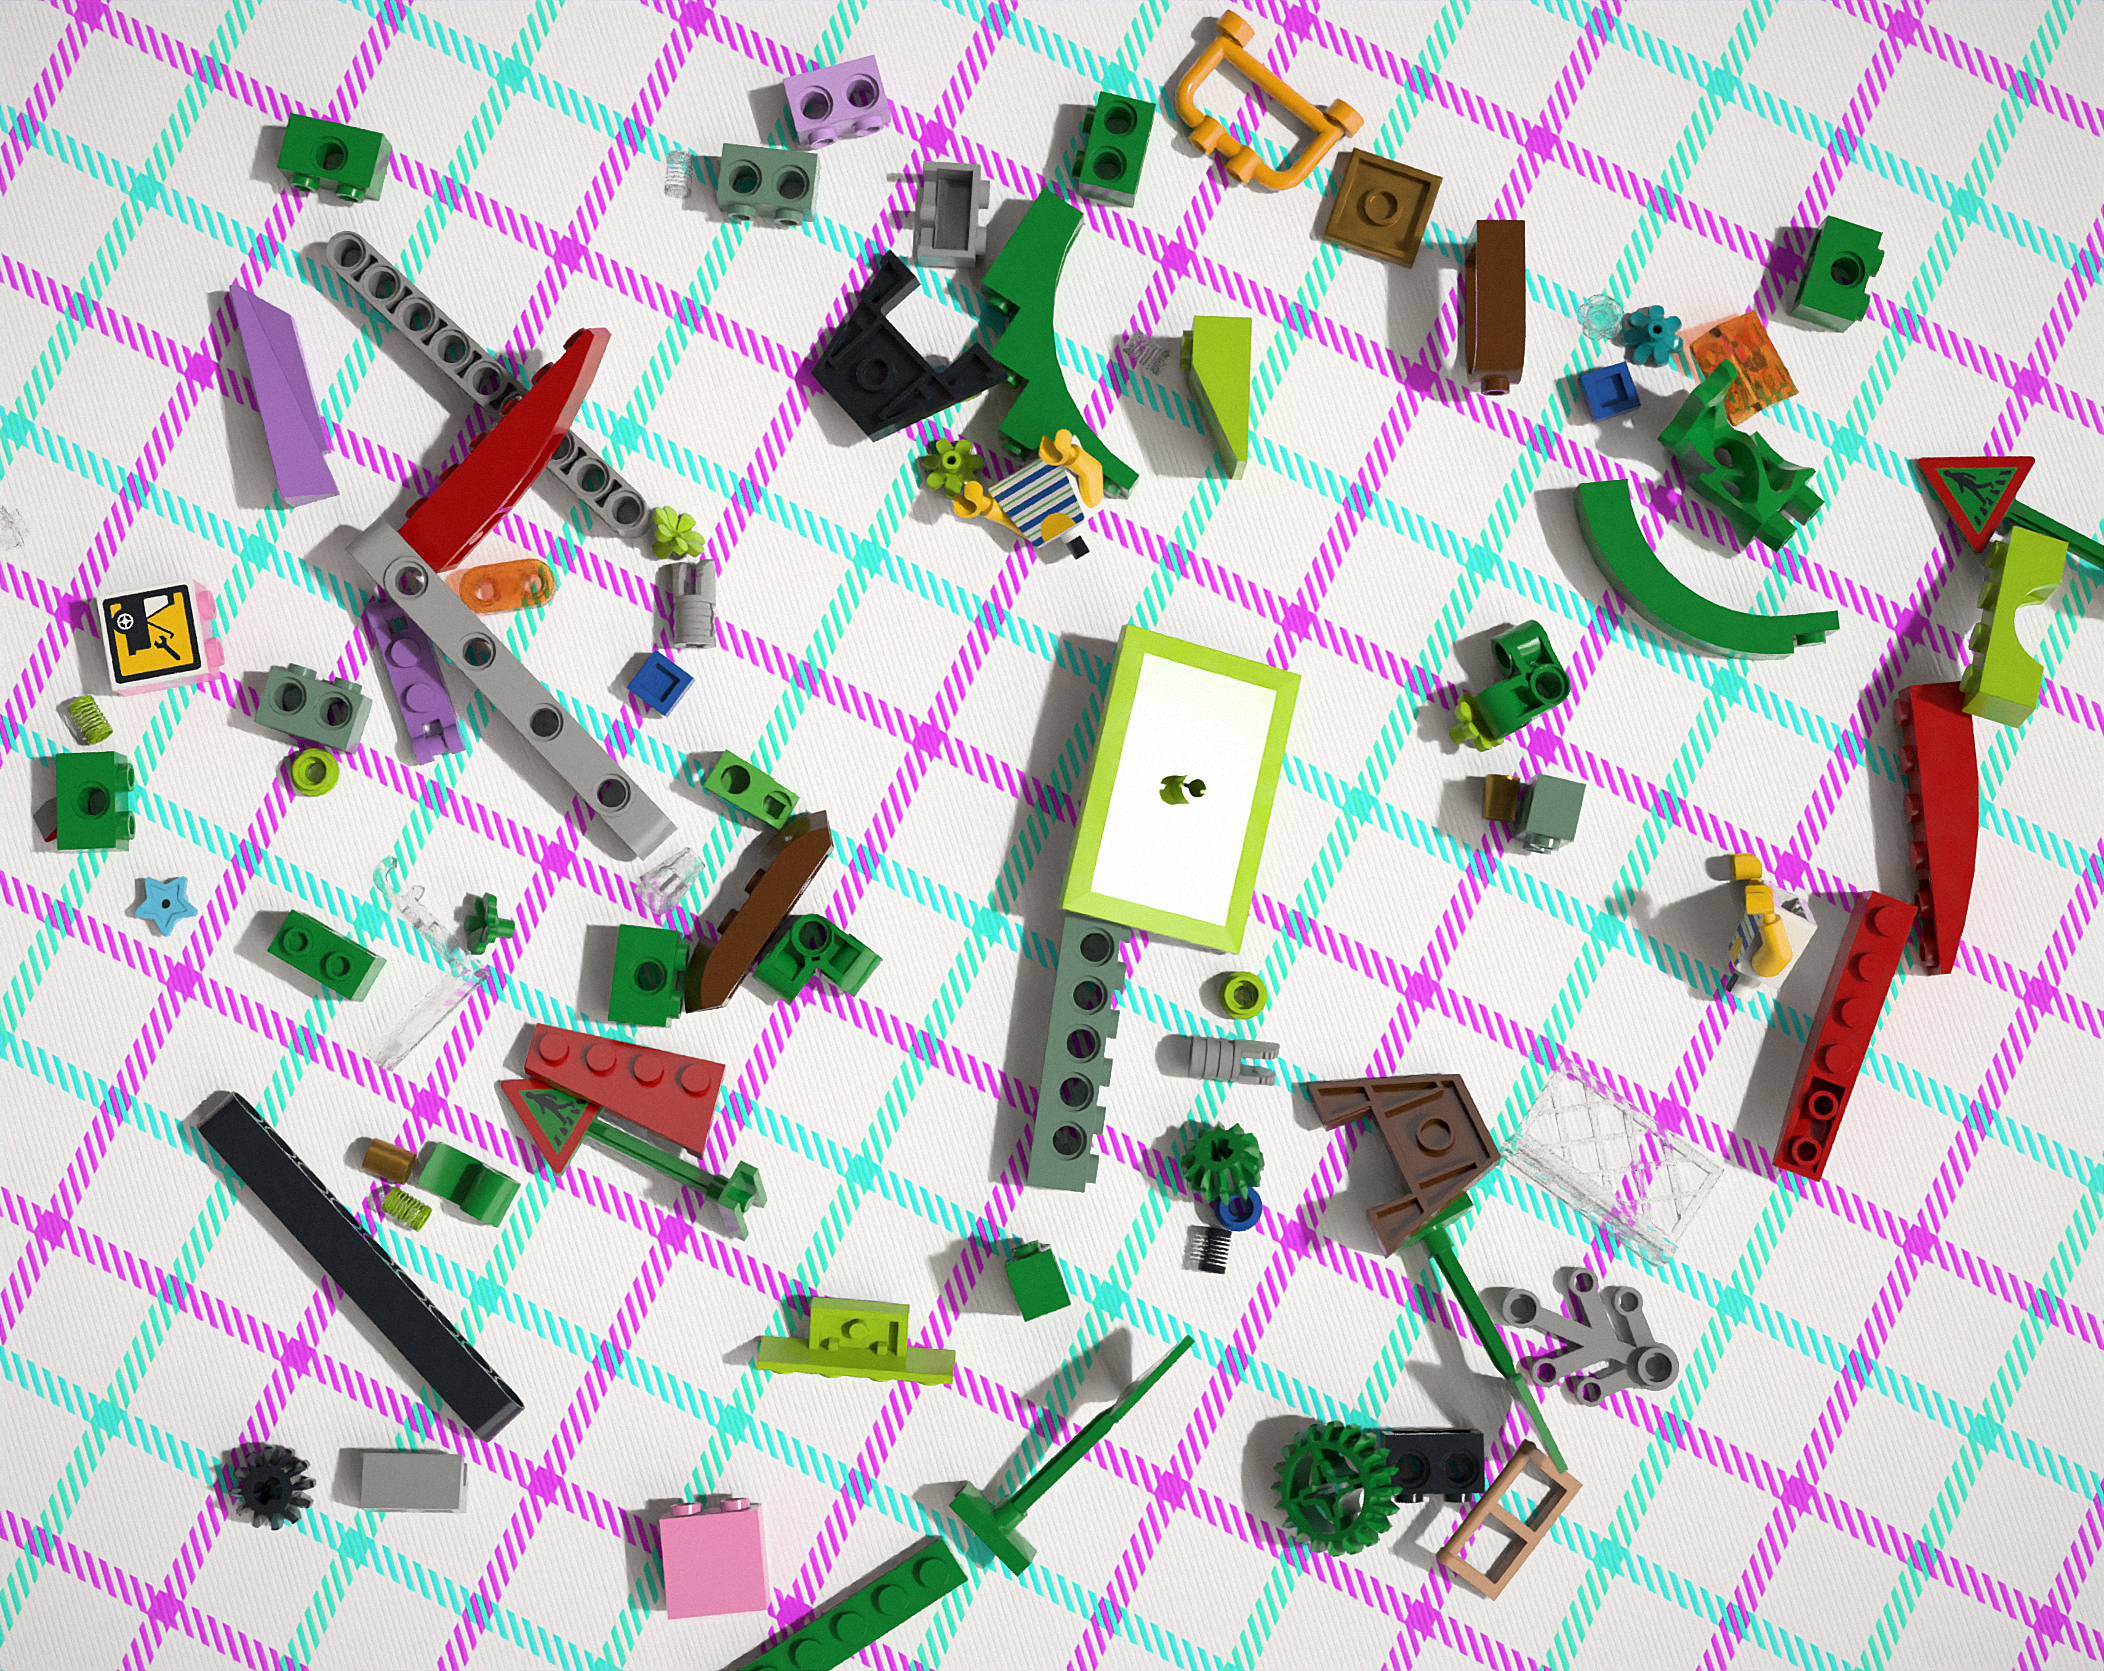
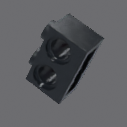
M1479 1429L1380 1430L1381 1448L1385 1447L1390 1450L1388 1457L1384 1460L1386 1467H1396L1399 1458L1406 1454H1414L1420 1460V1470L1413 1478L1401 1479L1396 1474L1390 1476L1391 1484H1396L1403 1488L1400 1494L1394 1496V1502L1421 1503L1423 1502V1494H1443L1444 1502L1461 1503L1471 1502L1472 1494L1485 1493L1484 1433ZM1453 1454H1465L1469 1460V1468L1466 1474L1456 1479L1447 1477L1445 1473L1447 1459Z

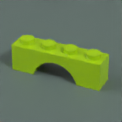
M2013 525L2001 541L1995 540L1992 543L1985 566L1991 569L1989 581L1984 583L1977 601V608L1983 610L1981 621L1976 623L1968 644V649L1974 651L1972 664H1968L1960 682V691L1965 693L1962 712L2018 729L2035 711L2044 666L2033 659L2019 642L2014 625L2016 609L2021 607L2043 605L2061 584L2069 542Z

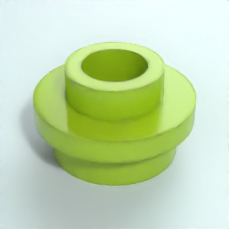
M311 748L301 752L294 759L291 766V779L294 786L308 796L319 797L328 794L335 788L340 778V767L336 758L329 752L319 748ZM320 764L324 768V775L319 781L313 782L309 778V770L312 766Z
M1247 971L1235 972L1229 975L1221 984L1219 1001L1221 1007L1229 1016L1235 1019L1246 1020L1257 1016L1264 1009L1267 1002V989L1264 982L1257 975ZM1240 986L1247 987L1252 993L1251 1001L1246 1005H1240L1234 999V991Z

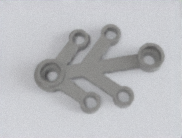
M1574 1268L1569 1272L1566 1282L1570 1292L1578 1296L1590 1327L1541 1307L1538 1297L1526 1289H1512L1501 1299L1500 1313L1509 1325L1520 1329L1536 1325L1583 1346L1553 1359L1548 1357L1535 1359L1530 1365L1529 1374L1533 1382L1541 1387H1552L1557 1384L1561 1377L1608 1358L1628 1365L1600 1379L1585 1376L1576 1382L1574 1387L1576 1399L1585 1406L1595 1407L1600 1405L1605 1397L1637 1384L1650 1391L1664 1390L1671 1386L1678 1376L1679 1360L1676 1353L1666 1344L1655 1342L1642 1310L1643 1297L1638 1290L1632 1287L1623 1286L1616 1289L1612 1295L1611 1304L1617 1313L1625 1316L1636 1347L1617 1340L1597 1291L1598 1278L1588 1268ZM1580 1273L1588 1274L1591 1280L1589 1288L1585 1291L1577 1290L1574 1285V1280ZM1631 1292L1635 1297V1305L1632 1309L1624 1311L1619 1305V1299L1622 1294ZM1522 1298L1527 1303V1311L1523 1316L1515 1317L1511 1313V1304L1514 1300ZM1651 1357H1658L1662 1364L1661 1370L1655 1375L1648 1374L1645 1368L1647 1360ZM1543 1363H1549L1553 1367V1376L1547 1381H1541L1537 1377V1369ZM1592 1382L1598 1387V1395L1595 1399L1588 1401L1582 1396V1388L1587 1383Z

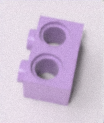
M875 54L783 78L800 146L810 144L812 148H822L837 142L839 136L854 132L858 136H867L881 131L884 128V124L892 123ZM859 91H866L874 96L873 101L865 107H855L849 102L851 96ZM814 103L823 104L828 108L827 113L820 119H809L803 113L809 105Z

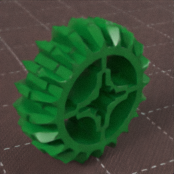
M1340 1420L1330 1421L1327 1425L1322 1422L1312 1424L1308 1428V1432L1306 1430L1297 1432L1292 1436L1294 1444L1285 1445L1280 1450L1286 1461L1278 1462L1273 1467L1282 1477V1481L1274 1482L1270 1487L1276 1492H1281L1282 1500L1276 1503L1274 1509L1278 1511L1286 1510L1288 1514L1282 1527L1287 1529L1297 1527L1295 1542L1302 1544L1310 1541L1311 1552L1321 1553L1327 1550L1329 1556L1332 1557L1342 1556L1345 1552L1354 1555L1362 1552L1364 1546L1371 1547L1376 1545L1380 1541L1379 1533H1386L1393 1527L1387 1516L1395 1515L1400 1510L1390 1500L1391 1496L1400 1494L1403 1489L1396 1484H1391L1390 1476H1394L1400 1468L1395 1466L1386 1467L1384 1460L1388 1457L1390 1450L1385 1447L1375 1450L1377 1435L1372 1433L1361 1435V1425L1349 1424L1345 1427ZM1344 1456L1354 1464L1358 1472L1353 1471L1348 1466ZM1311 1469H1312V1475H1313V1477H1312V1482H1311V1484L1309 1485L1310 1472H1311ZM1334 1483L1337 1485L1349 1483L1348 1487L1339 1489L1338 1494L1336 1492L1324 1494V1490L1333 1488ZM1364 1490L1363 1505L1361 1508L1359 1499L1361 1493ZM1316 1506H1319L1324 1511L1327 1519L1320 1514Z

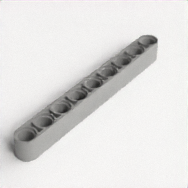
M342 231L330 238L325 250L326 259L340 278L493 420L499 423L502 420L499 413L503 407L515 397L521 396L523 398L529 390L362 236L356 232ZM352 249L362 250L361 259L357 264L350 267L342 266V258L346 252ZM389 280L396 282V290L393 295L385 299L376 298V290L380 284ZM422 312L431 314V321L425 329L420 331L410 329L411 320L415 315ZM455 344L466 346L465 355L460 361L455 363L445 362V352L449 347ZM488 376L500 377V387L495 393L491 395L479 394V385L483 379ZM569 429L563 440L570 442V451L562 459H550L545 468L618 535L623 538L634 539L647 533L652 524V512L642 495ZM594 471L605 474V483L602 488L594 492L583 490L582 482L587 474ZM628 503L640 506V515L636 521L627 525L617 522L616 517L620 507Z

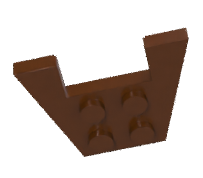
M1461 1074L1307 1083V1093L1326 1132L1369 1115L1371 1116L1408 1193L1366 1210L1365 1217L1385 1259L1500 1164L1501 1155Z

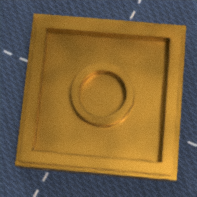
M1353 147L1322 239L1412 269L1443 177Z

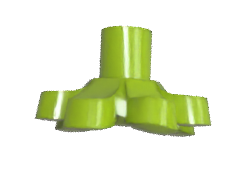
M942 438L935 444L938 454L926 455L923 460V469L933 471L927 477V487L932 491H937L944 486L945 496L949 500H954V494H961V487L965 486L969 481H977L981 484L978 477L973 473L984 469V458L978 454L970 455L973 445L965 439H961L953 447L948 439Z
M672 507L656 508L652 515V520L657 526L654 535L658 540L652 545V550L659 558L667 559L673 551L678 555L687 553L692 557H697L704 552L703 545L705 544V539L700 533L691 531L696 525V521L690 514L684 513L678 519V515Z
M1468 692L1461 695L1457 699L1458 706L1455 708V716L1460 722L1449 729L1451 740L1455 744L1460 745L1468 739H1472L1474 746L1480 752H1485L1492 749V747L1502 745L1504 738L1497 741L1493 740L1474 704L1473 697Z

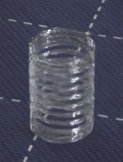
M683 150L668 151L666 153L667 164L665 165L667 168L665 170L667 172L665 173L666 177H664L666 179L664 182L666 184L664 186V195L675 199L690 198L692 196L691 184L693 183L692 167L694 166V155ZM672 164V165H679V166H686V167L683 168V167H676V166H669V165ZM668 169L685 170L686 172L670 171ZM668 173L684 174L687 176L669 175ZM669 177H672V178H682V179H686V180H675V179H668V178H669ZM667 182H676V183H685V184H684V185H680V184H670V183H667Z
M1137 329L1123 348V352L1128 356L1133 353L1132 359L1137 355L1135 361L1139 360V364L1143 362L1142 367L1147 364L1146 369L1151 366L1149 372L1153 373V375L1155 374V376L1161 373L1172 357L1170 351L1165 350V347L1161 348L1158 342L1154 343V339L1151 340L1140 329ZM1144 338L1143 342H1142V343L1139 345V347L1136 349V347L1138 346V344L1140 343V341ZM1147 341V343H1146V345L1144 346V348L1140 351V349L1142 348V346L1144 345V343ZM1151 343V345H1150V347L1148 348V350L1144 353V351L1146 350L1147 346ZM1153 346H1155L1152 352L1148 355L1149 351L1153 348ZM1161 352L1160 356H1159V357L1156 359V361L1153 363V361L1155 360V358L1157 357V355Z

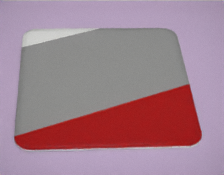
M54 797L31 809V814L45 842H50L57 838V798Z

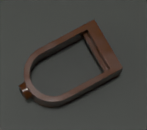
M1476 220L1465 243L1466 373L1469 384H1481L1482 395L1502 396L1510 393V385H1518L1520 383L1524 367L1526 344L1525 220Z

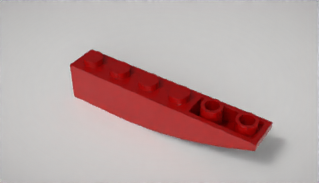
M583 327L573 333L564 343L563 348L566 352L555 364L549 362L540 368L531 379V383L534 386L523 398L517 396L507 403L499 413L502 420L491 432L490 430H485L473 439L467 448L470 452L467 458L460 465L455 463L448 467L437 478L436 483L439 487L429 498L427 496L420 498L406 511L405 516L408 520L397 532L436 574L455 570L518 504L545 469L570 429L594 381L612 335L606 327L588 328L587 330Z
M1961 681L1910 685L1898 691L1899 698H1896L1893 704L1894 721L1897 727H1902L1904 746H1900L1898 752L1899 768L1902 775H1907L1909 794L1904 796L1903 809L1906 821L1908 823L1912 822L1914 842H1910L1908 848L1909 863L1913 871L1917 870L1919 890L1914 892L1913 902L1914 906L1918 907L1916 916L1918 919L1922 918L1924 938L1919 940V957L1922 966H1927L1928 976L1946 975L1952 972L1966 922L1975 874L1979 830V775L1972 714L1962 712L1965 693L1960 691Z
M1874 890L1858 892L1808 1035L1771 1165L1820 1183L1916 916L1917 906Z

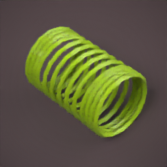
M85 695L69 704L67 710L70 715H73L72 719H75L74 722L77 723V726H80L79 730H82L81 733L86 737L88 744L94 745L108 738L114 729L108 723L106 716H103V712L98 708L99 705L93 699L94 697L92 695ZM86 709H88L86 712H84V713H82V714L76 716L78 713H81V712L85 711ZM89 712H92V713H90L88 716H86V717H84V718L78 720L80 717L84 716L85 714H87V713H89ZM95 715L94 717H92V718L89 719L88 721H86V722L80 724V723H81L82 721H84L85 719H87V718H89V717ZM97 719L96 721H94V722L91 723L90 725H88V726H86V727H83V726L86 725L87 723H89V722H91V721ZM99 723L98 725H96L95 727L91 728L90 730L85 731L86 729H88L89 727L93 726L94 724Z
M395 1186L382 1203L381 1211L383 1210L387 1214L391 1213V1217L395 1215V1219L399 1217L398 1221L403 1219L402 1224L407 1221L406 1226H409L411 1223L410 1228L419 1232L429 1219L433 1208L425 1205V1203H421V1200L417 1201V1198L409 1196V1193Z

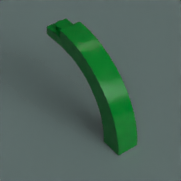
M1628 479L1580 483L1572 492L1576 517L1584 541L1603 576L1629 607L1664 634L1688 646L1711 654L1733 659L1768 661L1784 660L1793 655V640H1796L1797 647L1822 645L1826 643V636H1830L1840 630L1838 610L1784 616L1754 615L1715 604L1683 585L1665 568L1646 542L1632 508Z

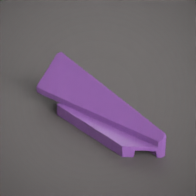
M229 285L282 499L296 508L340 495L339 488L323 456L332 452L294 318L289 313L246 291L240 285Z

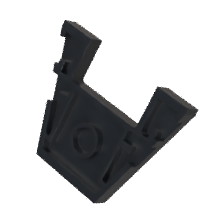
M891 249L880 260L881 269L868 290L863 288L859 294L861 301L847 324L841 323L811 372L816 381L873 443L994 387L1008 378L1005 370L978 342L972 345L942 373H937L886 318L887 314L921 285L917 277Z

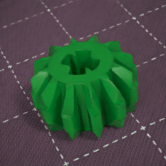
M1218 1120L1215 1130L1208 1132L1199 1127V1139L1186 1140V1154L1181 1156V1168L1183 1174L1186 1175L1188 1188L1192 1190L1193 1194L1201 1193L1202 1199L1207 1204L1220 1197L1221 1201L1228 1206L1231 1196L1238 1195L1246 1200L1248 1194L1247 1187H1260V1172L1264 1170L1265 1166L1263 1152H1260L1258 1139L1254 1134H1245L1244 1129L1241 1128L1239 1123L1225 1130L1224 1125Z

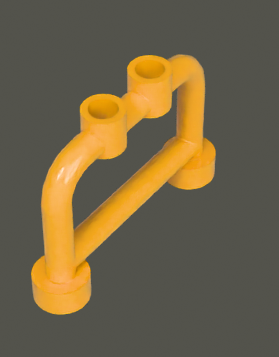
M1227 9L1214 24V28L1219 34L1185 73L1176 88L1174 102L1178 115L1193 129L1188 136V140L1199 151L1209 156L1216 148L1230 159L1224 168L1239 183L1246 185L1253 178L1259 184L1271 190L1284 191L1294 188L1310 175L1342 135L1347 138H1353L1365 123L1364 119L1352 106L1338 98L1332 102L1324 113L1308 102L1243 49L1253 38L1255 32L1242 17ZM1223 58L1318 134L1288 170L1280 172L1271 169L1254 150L1239 143L1227 133L1226 129L1217 120L1209 115H1205L1195 106L1193 101L1194 93Z

